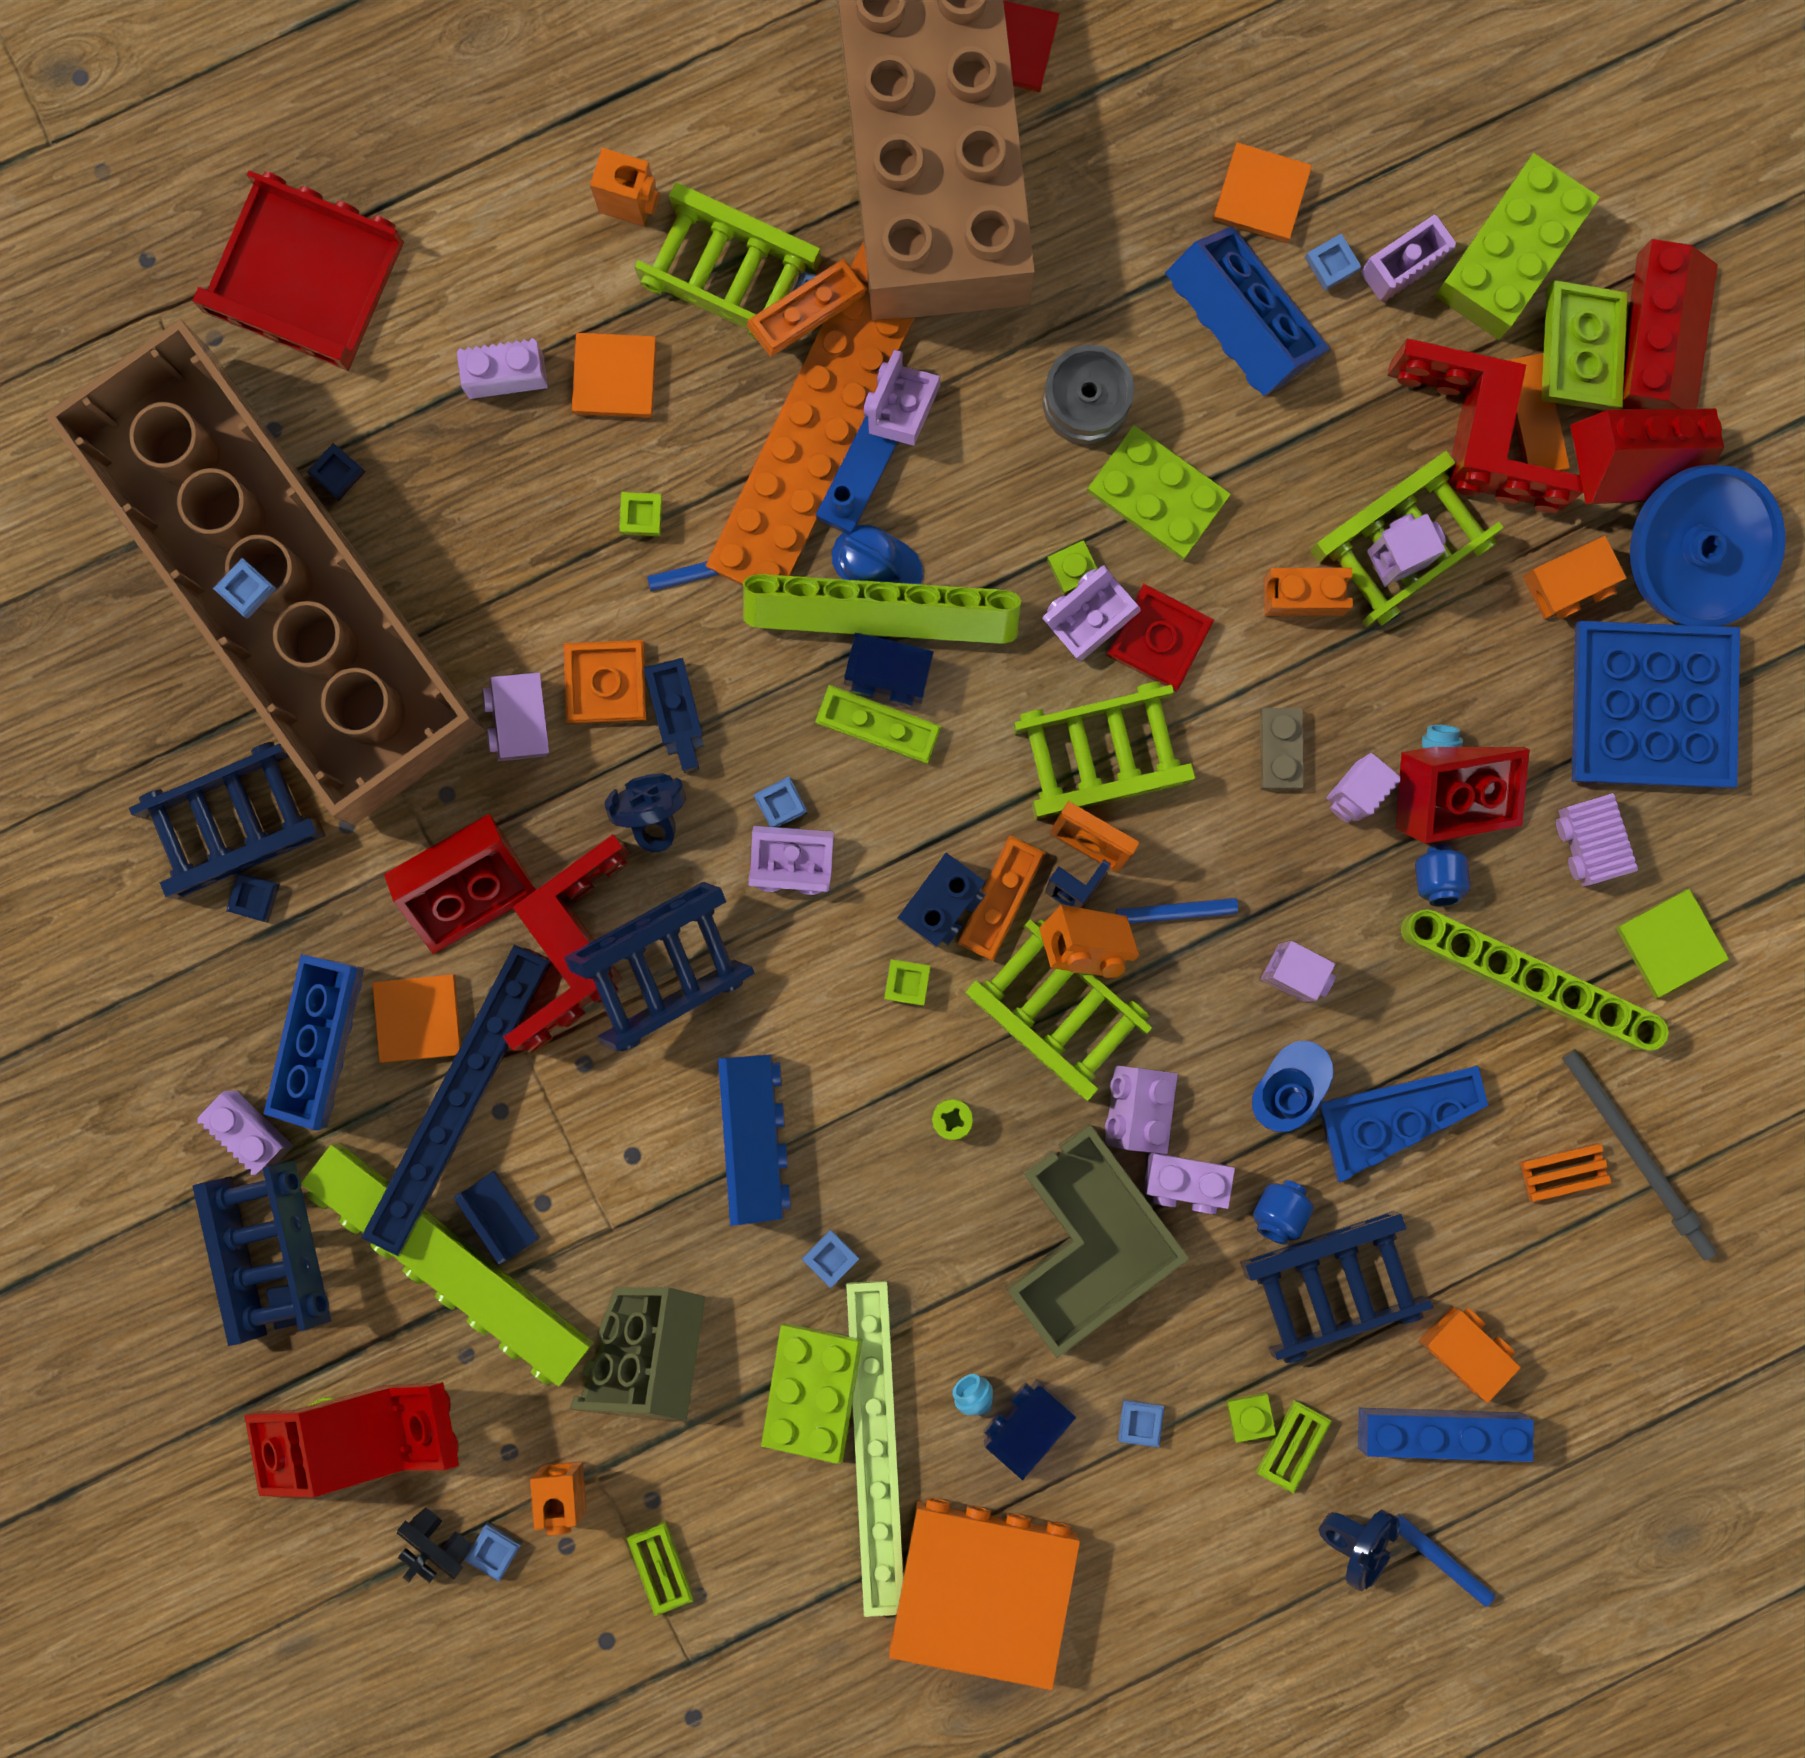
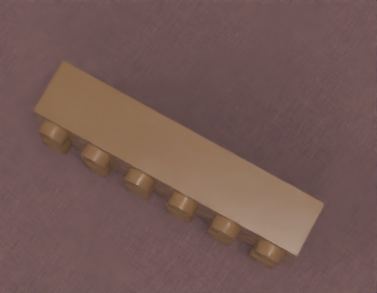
M837 0L872 322H876L878 319L898 317L899 319L1029 306L1035 269L1003 0Z
M181 319L45 414V417L333 817L352 825L358 824L486 732V729L213 352ZM242 558L276 588L248 619L243 617L213 589Z

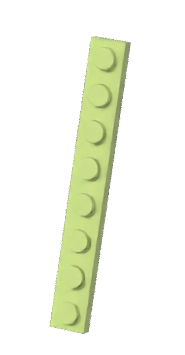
M887 1280L846 1283L849 1337L863 1339L853 1397V1420L864 1617L889 1616L897 1614L903 1582L888 1286Z

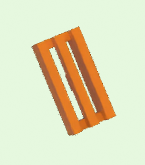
M1595 1143L1520 1161L1529 1201L1536 1202L1610 1184V1175H1607L1606 1159H1603L1602 1143ZM1592 1154L1593 1162L1532 1175V1168ZM1596 1170V1177L1536 1191V1184Z

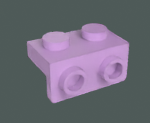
M894 350L889 362H883L879 369L877 377L878 387L875 393H868L864 405V415L868 416L869 434L914 446L940 388V376L904 367L903 352Z
M1103 565L1098 570L1093 569L1087 572L1078 582V587L1070 594L1054 600L1048 607L1047 613L1043 616V620L1076 659L1081 662L1136 616L1141 609Z
M753 826L751 869L748 885L758 887V889L766 892H775L782 888L796 889L803 894L815 895L822 891H829L832 876L834 832Z
M1115 1066L1110 1084L1109 1114L1105 1124L1106 1146L1168 1154L1177 1073Z

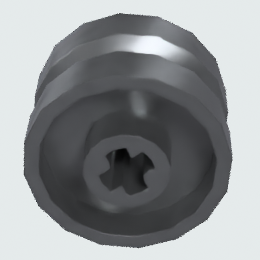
M1085 344L1070 348L1056 359L1048 372L1042 405L1046 421L1057 435L1070 443L1091 445L1104 442L1119 431L1127 418L1135 387L1131 370L1122 357L1105 346ZM1089 392L1093 394V397L1087 398L1084 394Z

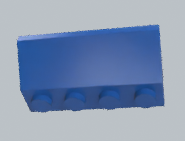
M1233 226L1195 241L1165 272L1172 281L1174 290L1189 302L1197 312V318L1201 324L1213 332L1220 341L1224 353L1236 361L1246 374L1248 383L1258 390L1263 397L1281 388L1330 349Z
M301 954L264 1109L265 1115L311 1130L320 1131L328 1127L330 1114L334 1107V1097L339 1075L343 1068L346 1045L353 1025L352 1020L356 1002L362 987L364 967Z
M772 1054L719 1058L730 1226L782 1219L784 1217V1209H791L789 1184L782 1185L781 1168H788L786 1143L779 1144L778 1127H785L783 1103H776L775 1087L782 1086L780 1062H773Z

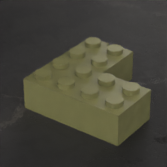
M1085 1124L1058 1144L1062 1150L1059 1155L1050 1150L1022 1171L1070 1238L1005 1286L1008 1293L1056 1358L1189 1260V1257L1090 1124Z

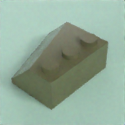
M615 1287L598 1332L601 1341L595 1360L587 1361L583 1375L588 1377L581 1397L574 1395L570 1409L629 1418L687 1421L705 1296L670 1287Z

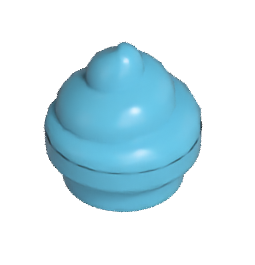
M1430 725L1427 727V734L1422 736V747H1462L1463 739L1459 737L1460 729L1449 725Z
M969 1374L956 1383L952 1395L955 1399V1406L960 1412L968 1416H980L990 1413L993 1402V1388L986 1378L979 1377L977 1374Z

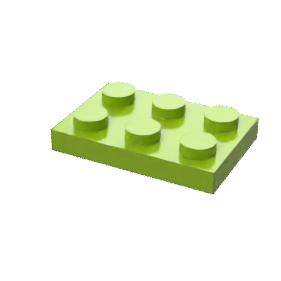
M1556 280L1547 285L1541 401L1604 411L1622 408L1628 292Z
M1135 425L1130 429L1086 491L1182 561L1231 495Z
M789 1323L781 1325L762 1436V1447L835 1464L843 1462L863 1339Z

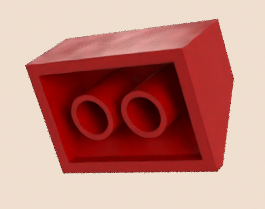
M490 813L384 874L393 902L432 954L511 910L513 906L536 890L508 839Z

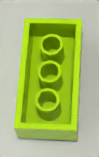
M1533 152L1434 297L1500 340L1516 321L1600 197Z

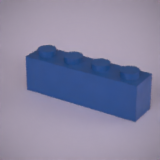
M1359 1407L1358 1449L1367 1457L1533 1462L1534 1420L1521 1412Z

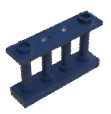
M267 742L258 745L251 750L252 755L167 792L163 793L161 789L148 792L139 797V804L129 807L132 816L142 819L151 816L173 869L169 872L171 878L159 882L165 897L178 900L326 836L320 821L312 818L306 819L304 815L300 816L278 764L279 761L289 757L281 744L275 745L274 742ZM262 768L285 821L282 823L283 830L271 835L267 831H262L241 780V777ZM222 785H226L247 835V838L244 840L246 845L234 851H231L230 847H225L203 795ZM187 800L210 852L207 855L208 862L196 867L192 863L188 864L166 809Z
M701 882L564 957L570 972L586 979H593L613 1026V1028L598 1035L601 1044L617 1052L632 1049L641 1042L642 1037L716 995L738 989L742 986L743 980L755 974L752 966L736 960L730 961L713 919L714 909L726 903L721 887ZM691 921H697L716 970L696 980L678 935L681 931L680 928ZM657 940H663L682 989L664 999L660 995L643 954L646 951V946ZM622 959L629 961L648 1007L629 1019L625 1014L608 973L611 970L610 966Z
M295 1160L263 1167L265 1180L235 1188L232 1176L192 1185L228 1346L266 1336L265 1324L296 1318L299 1331L331 1322L329 1302L324 1290L302 1193L301 1178L298 1174ZM269 1196L274 1220L243 1228L238 1204ZM278 1237L283 1261L252 1268L247 1244ZM287 1277L292 1302L261 1308L256 1284Z
M1391 1211L1240 1262L1245 1278L1250 1281L1257 1279L1258 1285L1263 1284L1282 1341L1280 1344L1269 1347L1271 1355L1276 1360L1283 1359L1284 1363L1299 1361L1308 1356L1307 1350L1399 1320L1400 1324L1412 1323L1424 1318L1423 1311L1433 1308L1431 1300L1423 1296L1413 1298L1394 1242L1397 1239L1396 1233L1406 1230L1401 1213ZM1370 1241L1373 1242L1374 1246H1379L1398 1302L1396 1305L1378 1311L1374 1310L1356 1257V1253L1359 1252L1357 1246ZM1334 1254L1335 1259H1340L1359 1314V1317L1337 1325L1317 1266L1320 1265L1319 1258ZM1295 1267L1297 1272L1302 1273L1321 1329L1301 1337H1297L1278 1280L1281 1278L1280 1271Z

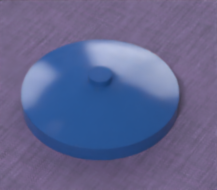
M1701 465L1676 473L1664 481L1646 500L1633 528L1630 562L1638 590L1645 601L1658 614L1682 625L1722 626L1740 619L1752 611L1765 598L1780 572L1786 543L1782 513L1769 489L1759 479L1744 470L1722 465Z

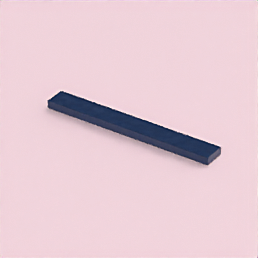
M514 944L361 1236L362 1239L400 1257L509 1047L503 1037L521 1024L551 966L550 961Z

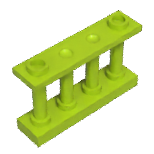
M675 182L669 198L672 209L675 210L674 213L677 217L653 266L637 260L634 268L638 279L641 280L640 284L647 290L656 294H662L665 291L749 330L747 322L756 314L739 307L762 258L768 257V254L783 260L782 264L784 265L764 309L790 293L798 274L807 271L815 275L821 263L820 248ZM699 221L711 227L712 235L689 283L668 274V270L690 225L696 224ZM736 238L746 243V247L749 250L725 299H722L703 289L726 241ZM749 330L748 335L751 336L753 339L757 340Z
M1447 450L1318 541L1310 550L1318 563H1321L1330 556L1333 562L1338 560L1343 568H1352V581L1374 609L1372 613L1362 620L1366 627L1376 620L1381 626L1401 612L1397 607L1398 604L1472 551L1479 557L1498 543L1493 536L1504 528L1502 524L1497 522L1484 532L1447 482L1450 479L1447 472L1456 463ZM1427 488L1430 493L1433 491L1436 493L1471 542L1453 555L1446 545L1443 544L1446 551L1436 559L1439 565L1422 577H1419L1415 572L1401 579L1407 588L1390 600H1387L1351 552L1353 546L1350 541L1362 533L1366 539L1370 537L1375 543L1382 536V532L1385 531L1383 526L1386 524L1382 518L1392 511H1395L1398 516L1401 514L1406 516L1412 513L1415 519L1423 516L1415 505L1418 501L1414 495Z
M1160 681L1136 687L1138 693L1047 715H1044L1043 709L1020 714L1021 721L1014 722L1013 725L1014 735L1028 732L1042 792H1039L1040 799L1033 801L1031 804L1035 820L1059 815L1068 801L1084 809L1191 783L1195 779L1192 763L1181 765L1180 760L1175 759L1161 700L1170 698L1174 693L1172 685L1161 687ZM1145 704L1159 764L1156 765V772L1142 775L1140 768L1136 769L1122 709ZM1106 713L1120 773L1117 774L1118 781L1102 784L1101 778L1096 776L1083 719ZM1067 723L1081 782L1078 783L1079 790L1063 794L1062 787L1057 786L1043 728Z
M1030 919L1023 928L1031 934V937L991 982L986 980L981 985L975 980L964 993L1082 1099L1088 1101L1098 1090L1091 1083L1096 1078L1094 1075L1096 1070L1134 1027L1141 1033L1147 1034L1152 1029L1146 1022L1150 1016L1132 1000L1126 1005L1094 975L1075 973L1092 990L1051 1036L1047 1034L1043 1039L1031 1029L1035 1024L1033 1019L1074 973L1055 969L1021 1009L1016 1007L1012 1012L1000 1002L1005 996L1003 991L1044 946L1039 930L1044 921L1040 919L1035 924ZM1105 1000L1122 1015V1018L1082 1063L1077 1061L1072 1066L1061 1056L1065 1051L1063 1046Z

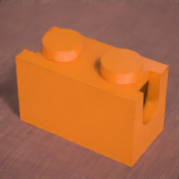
M606 148L601 149L590 183L599 213L645 227L648 218L647 214H655L660 198V192L656 191V178L652 176L648 161Z
M1605 535L1549 561L1523 576L1543 619L1557 614L1559 620L1582 610L1579 603L1590 597L1593 598L1595 603H1598L1618 593L1615 586L1627 579Z
M1271 568L1264 576V616H1345L1353 608V598L1347 597V587L1349 580L1352 578V568ZM1276 585H1278V598H1275Z
M1061 904L1039 928L1050 967L1054 969L1117 979L1126 970L1124 963L1127 960L1135 961L1139 957L1128 918L1124 915Z
M1450 1306L1419 1342L1474 1395L1488 1404L1521 1368L1512 1359L1516 1352L1500 1337L1496 1336L1492 1340L1481 1330L1486 1325L1485 1322L1468 1307L1462 1312L1460 1309L1457 1310L1455 1307Z
M583 1461L543 1464L530 1479L534 1530L546 1528V1535L570 1533L571 1527H576L587 1511Z

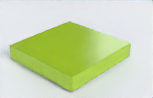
M1690 889L1677 893L1615 927L1654 998H1659L1729 960Z

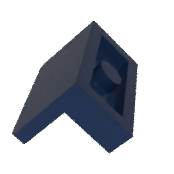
M1104 859L1086 885L1058 866L1048 881L1045 893L1062 905L1084 908L1105 879L1111 863Z
M496 1171L491 1172L468 1189L454 1196L455 1201L499 1265L540 1238Z

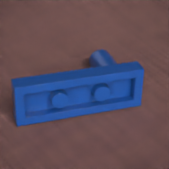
M865 416L816 513L817 520L847 535H851L854 532L899 443L895 440L869 434L868 416Z

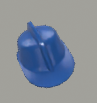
M857 525L851 535L842 533L835 541L832 549V564L842 579L921 584L923 579L922 564L917 554L908 545L882 529L871 525Z
M1296 1041L1279 1052L1252 1095L1254 1115L1265 1128L1275 1132H1290L1302 1127L1315 1117L1319 1105L1328 1092L1334 1078L1333 1062L1329 1053L1319 1044L1310 1041Z

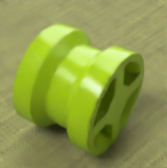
M944 1100L933 1111V1127L944 1139H961L972 1128V1112L960 1100Z

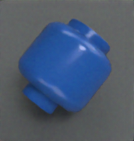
M1447 844L1431 846L1427 849L1426 854L1416 860L1415 871L1418 894L1423 899L1428 900L1431 906L1447 907L1459 904L1462 901V897L1470 891L1468 859L1463 853L1452 850V846Z
M1285 1180L1283 1184L1274 1183L1267 1185L1253 1213V1218L1258 1225L1257 1231L1267 1239L1279 1244H1286L1288 1240L1299 1239L1314 1209L1312 1202L1305 1196L1307 1190L1290 1180Z

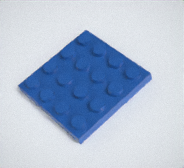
M1579 621L1575 623L1572 782L1736 788L1738 771L1740 627Z

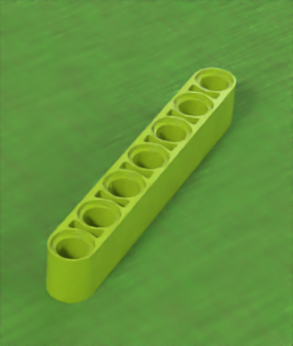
M755 574L749 576L743 582V621L756 628L998 644L1014 641L1019 631L1021 599L1016 593L1008 590Z
M1427 909L1412 912L1402 921L1401 935L1409 945L1630 1049L1657 1050L1668 1039V1026L1658 1015L1436 911ZM1420 917L1425 918L1431 925V934L1426 940L1419 938L1415 933V922ZM1456 935L1464 937L1468 944L1467 952L1462 957L1457 956L1452 950L1451 943ZM1494 952L1499 953L1505 963L1504 969L1499 974L1491 971L1488 963L1489 957ZM1531 969L1538 972L1541 977V985L1536 991H1532L1526 985V975ZM1568 987H1572L1578 996L1577 1004L1571 1009L1563 1002V993ZM1605 1004L1612 1007L1615 1015L1613 1022L1608 1026L1600 1019V1011ZM1643 1021L1651 1028V1037L1646 1043L1640 1041L1637 1035L1638 1026Z

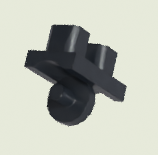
M426 1507L413 1517L409 1523L405 1520L396 1533L421 1553L417 1557L405 1548L398 1556V1559L410 1567L403 1576V1579L409 1583L418 1574L430 1583L437 1575V1572L425 1564L429 1560L454 1580L463 1569L461 1563L466 1558L472 1544L455 1531L445 1545L439 1548L429 1538L442 1523V1520Z

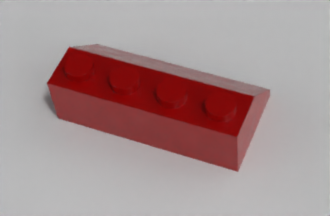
M1651 239L1637 254L1625 339L1622 405L1624 409H1697L1718 264L1692 245Z
M1716 408L1611 409L1570 425L1586 504L1646 502L1650 495L1664 481L1676 473L1695 466L1716 465L1724 449L1721 434L1722 425Z

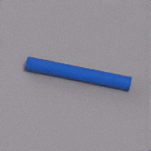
M706 561L649 575L647 579L652 592L719 574L705 567Z
M1237 898L1132 907L1116 909V914L1127 916L1129 924L1238 914Z
M1400 1513L1396 1515L1400 1522L1399 1535L1484 1607L1491 1604L1495 1598V1594L1404 1516Z

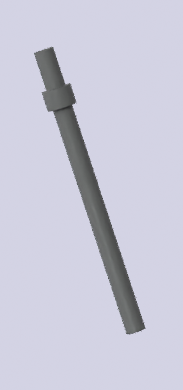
M1576 1049L1565 1054L1562 1057L1563 1061L1673 1216L1671 1222L1679 1234L1687 1236L1703 1261L1712 1258L1717 1254V1250L1700 1228L1702 1222L1694 1210L1686 1208Z

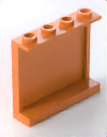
M929 1497L926 1499V1503L917 1501L894 1630L890 1639L889 1658L1052 1690L1080 1544L1077 1532L1071 1531L1072 1526L1056 1521H1048L1047 1527L1031 1524L1030 1517L1020 1514L1008 1513L1006 1519L990 1516L991 1510L979 1506L968 1505L966 1511L950 1508L951 1503L949 1501Z

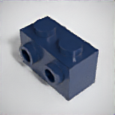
M946 852L897 917V920L935 948L938 947L941 941L948 946L962 928L956 921L964 910L967 909L973 913L985 897L986 893L980 890L985 881ZM952 881H959L963 884L964 890L960 893H954L950 890L949 884ZM928 913H935L939 916L940 922L936 926H930L925 922V916Z

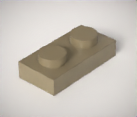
M1262 708L1260 710L1261 789L1303 788V708Z

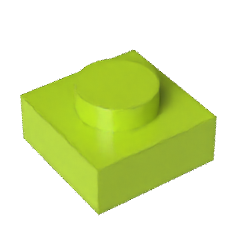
M621 492L620 534L661 537L662 494Z
M1084 540L1047 557L1048 564L1063 595L1077 588L1078 582L1087 572L1093 569L1098 570Z
M891 959L884 999L924 1006L931 966Z
M1266 1392L1226 1400L1233 1439L1236 1443L1276 1435L1269 1397Z

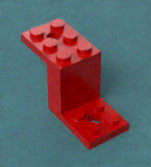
M1407 338L1390 361L1387 376L1398 378L1397 381L1406 386L1417 387L1421 384L1435 386L1438 392L1446 395H1459L1460 392L1465 393L1451 455L1456 463L1447 473L1450 478L1447 482L1450 486L1456 487V491L1464 495L1476 496L1480 492L1495 495L1496 501L1505 504H1518L1519 501L1534 504L1535 510L1545 513H1556L1558 510H1563L1583 493L1580 475L1507 459L1526 364Z
M614 834L512 907L570 986L567 991L503 1037L512 1050L537 1051L553 1039L550 1032L556 1027L560 1026L562 1028L565 1026L568 1028L586 1015L583 1008L590 1002L602 1003L593 979H586L570 972L564 959L568 954L595 940L567 900L573 898L576 902L582 899L595 888L592 884L593 881L605 874L609 878L628 864L625 858L631 855V852L623 841ZM611 965V970L608 973L617 992L619 989L615 984L623 978L614 965Z
M444 1382L382 1385L295 1410L257 1411L244 1415L259 1496L314 1498L403 1470L445 1471L458 1467L457 1454L459 1452V1442L452 1430L449 1414L451 1400L444 1388Z

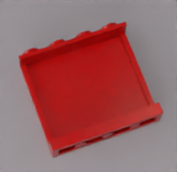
M249 170L246 176L252 182V188L207 290L198 286L192 302L205 314L349 371L404 241L395 229L396 225L383 217L374 215L373 219H369L359 215L360 211L346 202L337 201L336 205L322 200L323 196L311 188L301 186L297 190L287 186V182L274 173L264 171L263 175Z

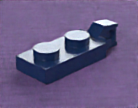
M683 657L644 667L662 742L667 748L668 755L678 753L684 773L700 770L695 749L704 746L702 740L704 736Z

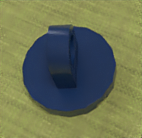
M663 773L649 774L629 780V782L625 783L626 789L619 794L617 789H614L605 800V809L609 821L615 826L631 827L636 842L644 850L661 852L668 849L672 845L676 833L673 814L686 801L682 781L679 778L673 781L671 775ZM648 825H658L664 829L666 834L662 837H652L645 831V827Z
M1382 1509L1374 1514L1366 1526L1342 1514L1331 1512L1327 1514L1318 1530L1323 1540L1329 1546L1350 1557L1346 1572V1582L1351 1587L1363 1591L1374 1585L1386 1567L1391 1553L1386 1550L1389 1540L1394 1543L1395 1540L1397 1541L1400 1522L1396 1515Z

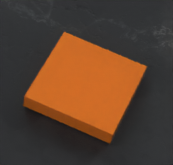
M1236 142L1212 221L1288 243L1312 165Z
M576 333L572 395L573 414L653 418L656 336Z
M644 640L563 643L566 723L568 725L648 721L646 675L644 667H646Z
M1070 801L1067 802L1049 832L1051 836L1100 864L1105 859L1111 863L1109 869L1115 873H1119L1140 843Z
M455 974L372 982L379 1063L457 1055L462 1042Z

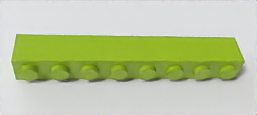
M337 1143L330 1145L301 1182V1185L309 1190L306 1196L313 1203L323 1209H326L328 1206L341 1215L338 1221L352 1233L358 1234L360 1231L364 1232L390 1181L344 1145ZM425 1209L400 1257L372 1243L370 1244L371 1248L382 1257L390 1259L393 1256L405 1266L402 1269L403 1273L411 1280L420 1285L426 1282L437 1291L434 1295L435 1298L451 1310L457 1307L468 1315L467 1323L477 1332L483 1335L489 1332L501 1341L498 1346L506 1355L517 1361L521 1357L533 1367L531 1373L545 1385L550 1386L554 1383L559 1387L594 1344L581 1331Z

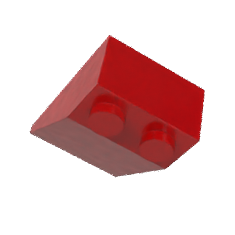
M1429 747L1401 752L1395 829L1427 844L1522 826L1530 749L1526 747Z

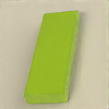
M831 685L827 688L815 724L926 765L929 763L942 726Z

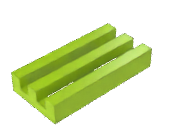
M1293 1400L1256 1473L1294 1494L1332 1420ZM1299 1413L1304 1416L1273 1473L1270 1471V1468ZM1312 1420L1318 1422L1289 1479L1282 1478Z
M667 1521L627 1536L626 1539L654 1616L694 1601L691 1587ZM657 1535L661 1536L682 1594L680 1597H676L655 1539ZM646 1540L667 1597V1602L661 1603L639 1543Z

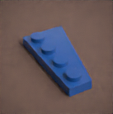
M1479 1066L1466 1067L1321 1102L1319 1110L1337 1182H1343L1357 1172L1385 1160L1386 1157L1403 1148H1408L1426 1136L1440 1129L1442 1130L1488 1106Z

